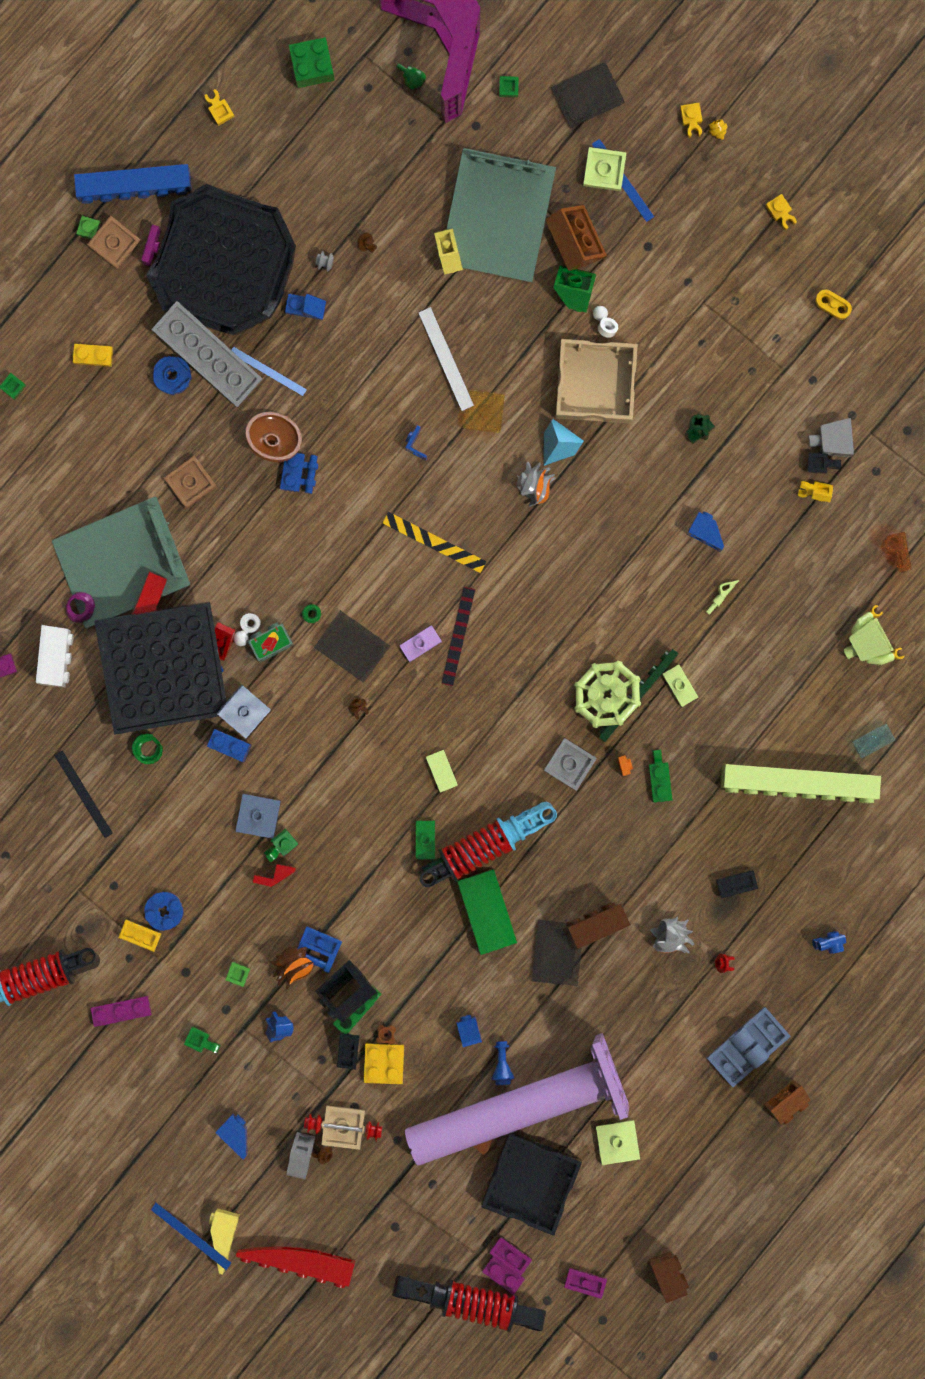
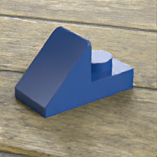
M288 294L285 313L323 320L326 301L306 294V297Z

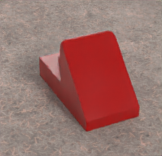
M218 622L215 626L219 658L225 661L234 642L235 630Z

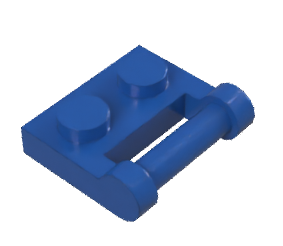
M307 926L297 949L307 947L328 956L329 959L326 962L306 953V958L314 962L313 965L329 973L342 941Z

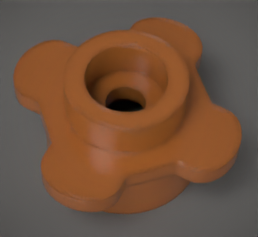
M379 1025L377 1027V1043L394 1044L396 1028L393 1025L390 1027Z

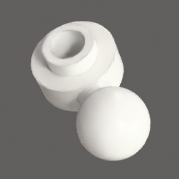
M597 306L593 310V317L600 321L598 331L602 336L611 338L617 332L618 324L613 319L607 318L608 311L604 306Z
M251 613L245 614L241 618L240 625L242 631H238L234 635V642L238 646H245L249 641L248 634L256 632L260 627L259 617ZM251 619L254 621L252 627L248 625V621Z

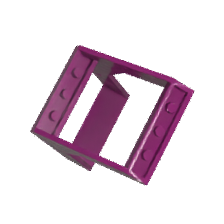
M379 0L382 11L436 30L449 53L441 91V117L446 124L462 115L480 36V6L476 0H421L434 5V8L414 0Z

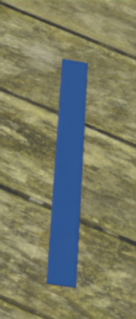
M600 139L592 143L594 148L607 150ZM623 173L622 188L646 222L649 221L654 215Z
M154 1204L151 1210L227 1271L231 1264L230 1261L159 1204Z

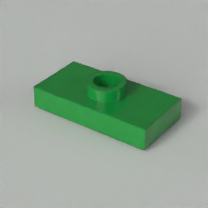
M416 821V859H435V821Z

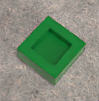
M500 76L499 97H518L519 77Z
M10 373L0 385V389L15 400L27 385Z

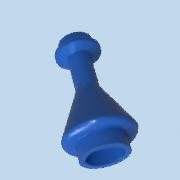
M507 1041L496 1042V1046H494V1048H498V1064L491 1078L495 1080V1085H511V1080L515 1078L506 1062V1048L509 1047Z

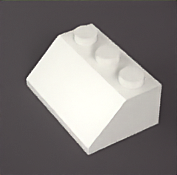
M42 625L36 675L37 684L65 687L66 683H69L70 674L67 672V665L71 663V653H69V646L73 644L71 630Z

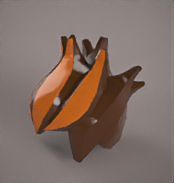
M295 947L286 948L280 955L276 956V960L269 961V963L277 967L272 977L278 976L276 979L278 986H281L282 981L286 979V989H289L291 983L307 977L311 973L314 963L306 958V947L299 949Z

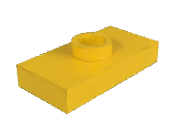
M126 919L118 938L155 952L162 933Z

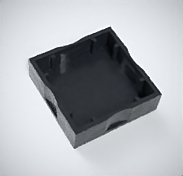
M511 1132L507 1135L483 1197L481 1207L502 1216L520 1220L530 1227L554 1236L564 1211L565 1201L573 1188L582 1160Z

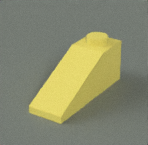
M217 1208L215 1213H211L209 1224L212 1225L210 1231L213 1246L217 1252L228 1260L240 1214ZM217 1263L219 1274H223L225 1269Z

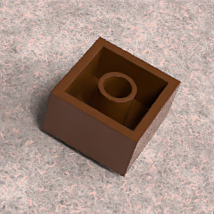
M671 1251L649 1259L666 1303L688 1295L686 1289L689 1288L684 1273H679L682 1267L677 1255L673 1256Z

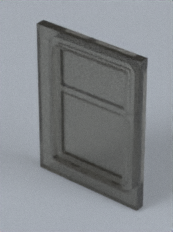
M606 62L551 87L570 129L625 103Z
M340 610L314 648L364 683L381 658L384 657L390 645Z
M538 920L532 973L533 982L578 986L582 948H571L563 930L567 926L565 922Z

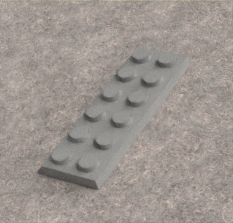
M178 301L151 329L236 407L263 380Z

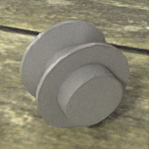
M322 251L321 254L317 255L316 265H318V270L321 267H326L328 272L332 268L334 261L332 253L326 256L324 251Z

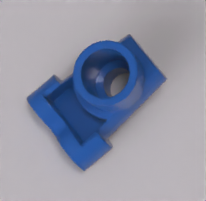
M838 931L827 933L828 937L812 940L815 950L823 951L828 949L830 954L843 952V944H846L845 935L839 934Z

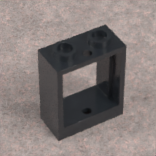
M350 960L315 990L319 996L317 1000L324 1008L328 1007L326 1012L333 1020L337 1018L342 1023L377 992L359 968ZM355 978L361 987L336 1008L330 998L351 979Z

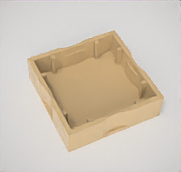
M561 339L556 419L631 424L633 421L634 377L638 344L594 343L583 340Z

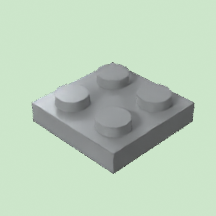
M564 738L544 771L577 791L597 758Z

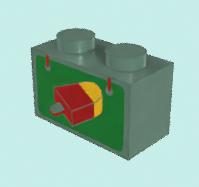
M278 623L269 626L268 631L264 633L260 631L250 636L251 640L248 641L260 663L294 646L284 625H279Z

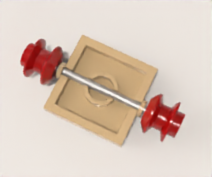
M327 1105L325 1121H322L320 1115L317 1118H312L311 1114L309 1117H305L304 1129H307V1133L310 1130H315V1133L318 1134L322 1127L323 1137L321 1145L360 1150L362 1134L364 1132L367 1141L370 1137H374L377 1142V1138H381L382 1127L379 1126V1122L376 1126H373L371 1121L366 1124V1128L363 1126L365 1110Z

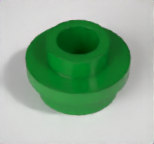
M314 604L305 606L302 611L303 619L311 624L318 622L321 618L320 608ZM310 611H315L314 617L308 616Z

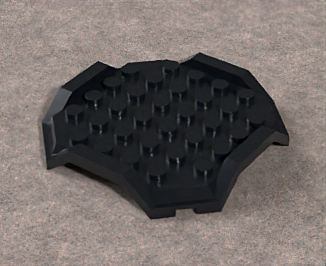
M205 184L195 189L193 193L171 202L169 223L160 250L146 276L164 312L167 313L175 302L178 301L205 327L236 336L270 319L281 302L293 267L296 244L279 208L263 205Z

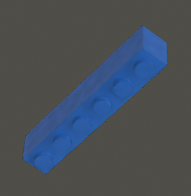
M188 164L74 174L76 197L79 202L84 204L93 203V200L110 202L115 198L129 200L131 197L136 196L142 199L149 198L150 195L165 197L169 193L185 195L187 192L192 191Z

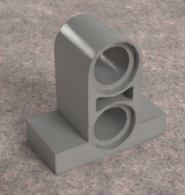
M296 1133L286 1175L306 1179L316 1136Z

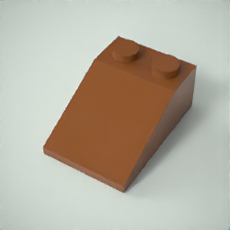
M793 1080L764 1105L781 1125L782 1123H789L794 1118L793 1114L798 1110L800 1112L805 1110L809 1106L808 1102L811 1099L804 1088Z

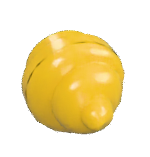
M723 119L710 123L709 133L712 136H716L717 139L723 140L728 127L727 124L724 123Z

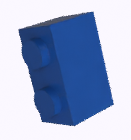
M214 729L207 747L241 762H245L252 746Z

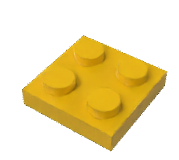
M366 1043L364 1083L403 1084L404 1045Z

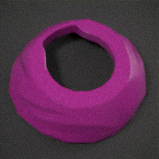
M76 592L66 603V614L70 620L82 623L92 617L95 603L91 595L85 592ZM76 598L85 603V611L82 614L78 615L72 611L70 603L73 599Z

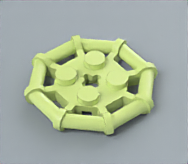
M621 661L604 664L593 663L584 676L574 684L576 687V707L574 709L595 728L610 725L622 726L624 725L623 722L632 712L641 705L639 682L641 679L626 668ZM614 670L613 675L605 674L602 676L600 673L601 671ZM622 673L629 681L623 683L618 678L619 674ZM596 674L597 679L591 686H587L588 681ZM632 687V699H629L627 696L628 688ZM583 690L588 691V702L583 703ZM606 691H612V692L610 693V694L612 695V697H611V698L606 697V698L604 699V698H603V697L605 696L604 693H605ZM626 703L629 704L627 708L621 714H619V711L624 707V705ZM593 707L598 712L597 716L595 717L587 709ZM606 713L615 714V717L603 718V715H607Z

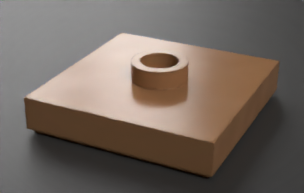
M110 216L88 242L87 246L117 270L141 240Z
M195 456L164 477L186 509L217 487Z

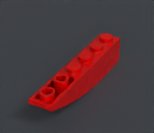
M149 571L131 614L155 611L167 578Z
M256 1247L240 1249L236 1253V1257L240 1258L239 1260L242 1262L251 1263V1261H254L260 1267H276L277 1271L282 1273L295 1272L296 1276L301 1278H307V1276L314 1277L315 1281L320 1283H326V1281L333 1282V1285L339 1288L349 1287L356 1261L318 1250L299 1247Z

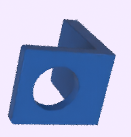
M417 425L414 432L410 431L405 441L408 444L405 448L406 451L426 461L427 455L412 448L421 431V427Z

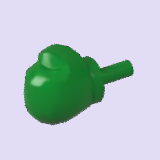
M399 63L397 64L396 68L404 72L403 78H405V84L409 89L420 88L426 80L424 72L411 66L406 69Z

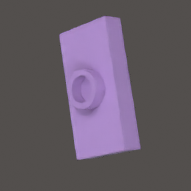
M431 625L401 644L400 648L409 662H411L442 641Z

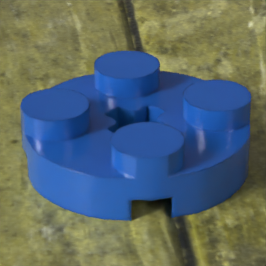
M164 357L156 363L153 370L155 385L160 391L169 395L185 391L192 379L188 364L179 357ZM171 371L173 373L176 371V379H167L169 377L168 372Z
M170 892L156 893L149 898L145 905V919L150 926L157 930L172 929L183 918L184 909L182 903L176 895ZM167 906L169 914H165L163 917L159 908Z

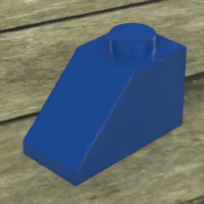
M699 512L687 535L721 552L724 545L716 521L713 520L711 514Z
M471 1014L460 1017L457 1026L462 1046L466 1047L482 1042L476 1017L471 1018Z
M232 1114L215 1133L244 1160L248 1155L246 1121L240 1115L235 1116Z

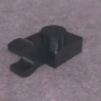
M808 454L807 473L827 474V468H841V460L828 459V454Z

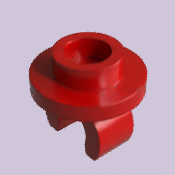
M725 954L717 956L715 967L719 973L734 970V967H729V960H735L733 956Z

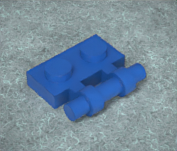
M297 453L293 458L284 461L280 490L299 493L300 485L306 486L305 493L312 494L313 487L316 485L314 479L319 465L317 464L318 456L310 455V461L304 462L305 454ZM303 468L308 469L307 479H302Z

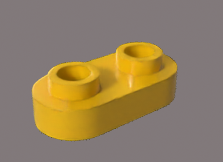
M822 290L816 296L815 302L818 308L836 319H846L852 311L851 304L847 300L830 290ZM822 298H827L828 303H823ZM838 308H843L844 313H839Z

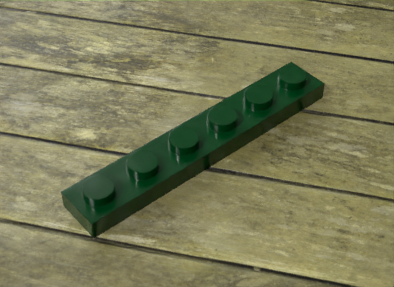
M674 649L670 652L666 650L660 657L662 662L659 666L654 665L647 673L650 675L646 681L642 679L639 682L640 700L679 654ZM626 703L624 708L621 711H619V714H621L629 704ZM619 725L603 726L598 732L601 734L599 739L605 743Z

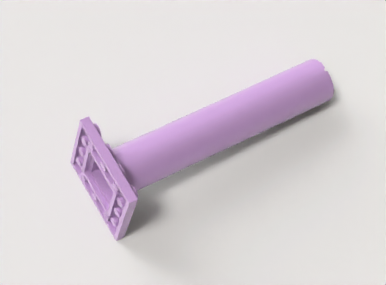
M603 1033L596 1035L591 1046L594 1061L405 1129L409 1148L412 1149L411 1154L417 1166L606 1099V1101L613 1100L611 1106L614 1115H619L620 1120L627 1118L630 1106Z

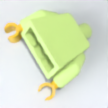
M875 605L870 612L858 618L851 630L852 635L849 637L852 645L844 648V653L848 659L858 655L861 661L866 660L869 664L883 665L894 661V659L904 658V656H897V651L902 648L893 649L877 619L883 614V611L880 614L874 612L878 605Z

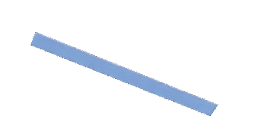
M232 348V351L240 359L302 396L307 389L237 348Z

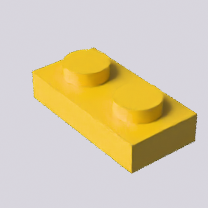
M74 344L73 364L112 367L113 347Z

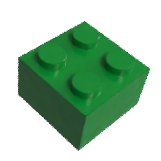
M326 37L289 45L298 88L335 81Z

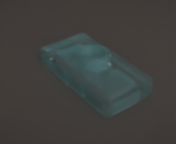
M886 723L852 741L860 758H864L894 742L895 738Z

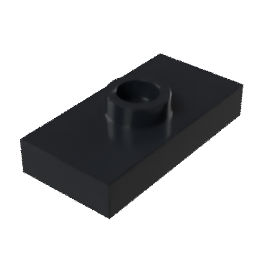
M754 870L716 879L720 898L758 889Z
M340 1033L337 1059L338 1068L356 1070L360 1035Z

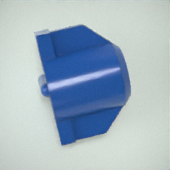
M272 1012L271 1018L265 1019L268 1024L266 1035L270 1042L282 1040L284 1037H289L293 1034V1023L286 1016L278 1017L276 1012Z

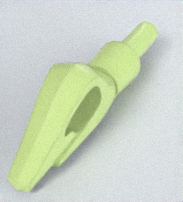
M739 580L723 583L719 586V595L712 601L713 604L706 611L708 615L717 606L721 605ZM729 585L727 590H722L723 586Z

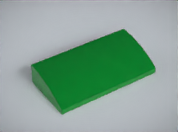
M494 869L457 881L480 954L483 955L516 944L517 940Z

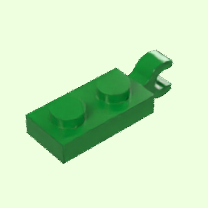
M653 750L654 764H649L653 803L673 801L668 762L662 763L661 750Z

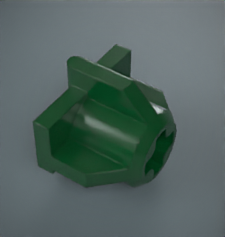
M696 414L691 417L685 436L692 444L702 437L705 441L708 440V432L715 428L714 424L710 421V416Z

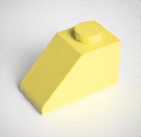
M453 228L434 233L444 275L463 270Z

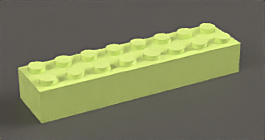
M725 764L722 765L720 788L725 789L727 793H738L739 790H744V794L756 795L758 791H762L763 795L777 796V793H783L782 797L794 798L797 797V794H801L802 798L816 799V796H821V800H835V797H840V801L855 802V799H859V803H874V800L880 799L881 776Z

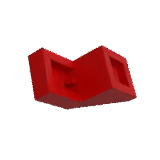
M276 864L274 878L254 875L253 883L273 887L295 873L297 868Z

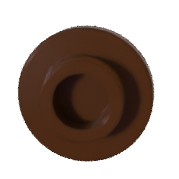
M366 232L359 236L357 240L359 250H368L373 253L377 249V245L373 244L374 240L370 233Z
M356 698L350 702L348 709L354 714L356 719H360L358 715L360 710H364L366 715L369 714L365 699Z
M317 1143L316 1146L320 1148V1153L312 1152L311 1155L314 1158H318L320 1164H325L332 1159V1147Z

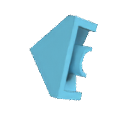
M554 419L544 432V466L574 456L584 442Z

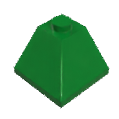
M560 265L553 288L567 308L573 309L576 312L587 313L596 274L578 269L568 271L566 266Z

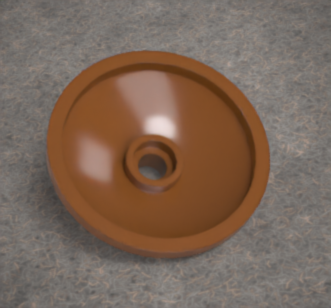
M276 412L257 414L248 422L245 430V440L251 451L258 457L271 462H283L293 458L298 453L302 444V436L298 426L287 416Z

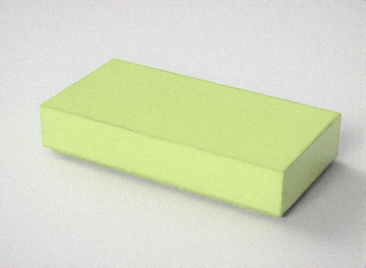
M444 750L426 757L440 793L458 786Z

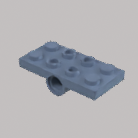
M763 1007L706 1058L725 1080L734 1087L754 1068L756 1069L769 1058V1055L791 1036L767 1008Z

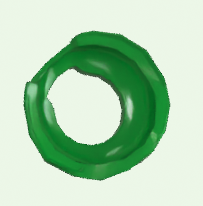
M141 734L134 740L132 751L135 758L141 763L154 764L161 758L163 746L153 734ZM153 740L157 745L154 755L147 757L142 754L141 747L145 742Z

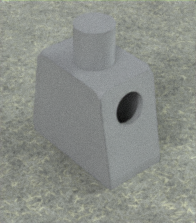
M851 418L821 425L818 428L819 435L808 436L809 447L820 446V453L838 457H852L854 455Z

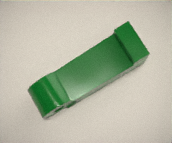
M375 988L377 992L343 1023L337 1019L333 1025L342 1033L348 1034L375 1004V1001L382 993Z

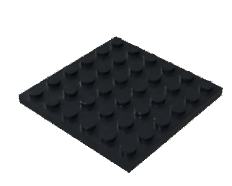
M210 601L94 621L114 735L219 717L216 713L227 701Z

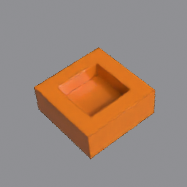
M626 755L618 757L617 760L622 776L631 774L630 770H633L630 758L627 759Z

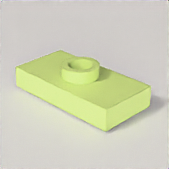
M680 665L662 674L681 707L698 698Z

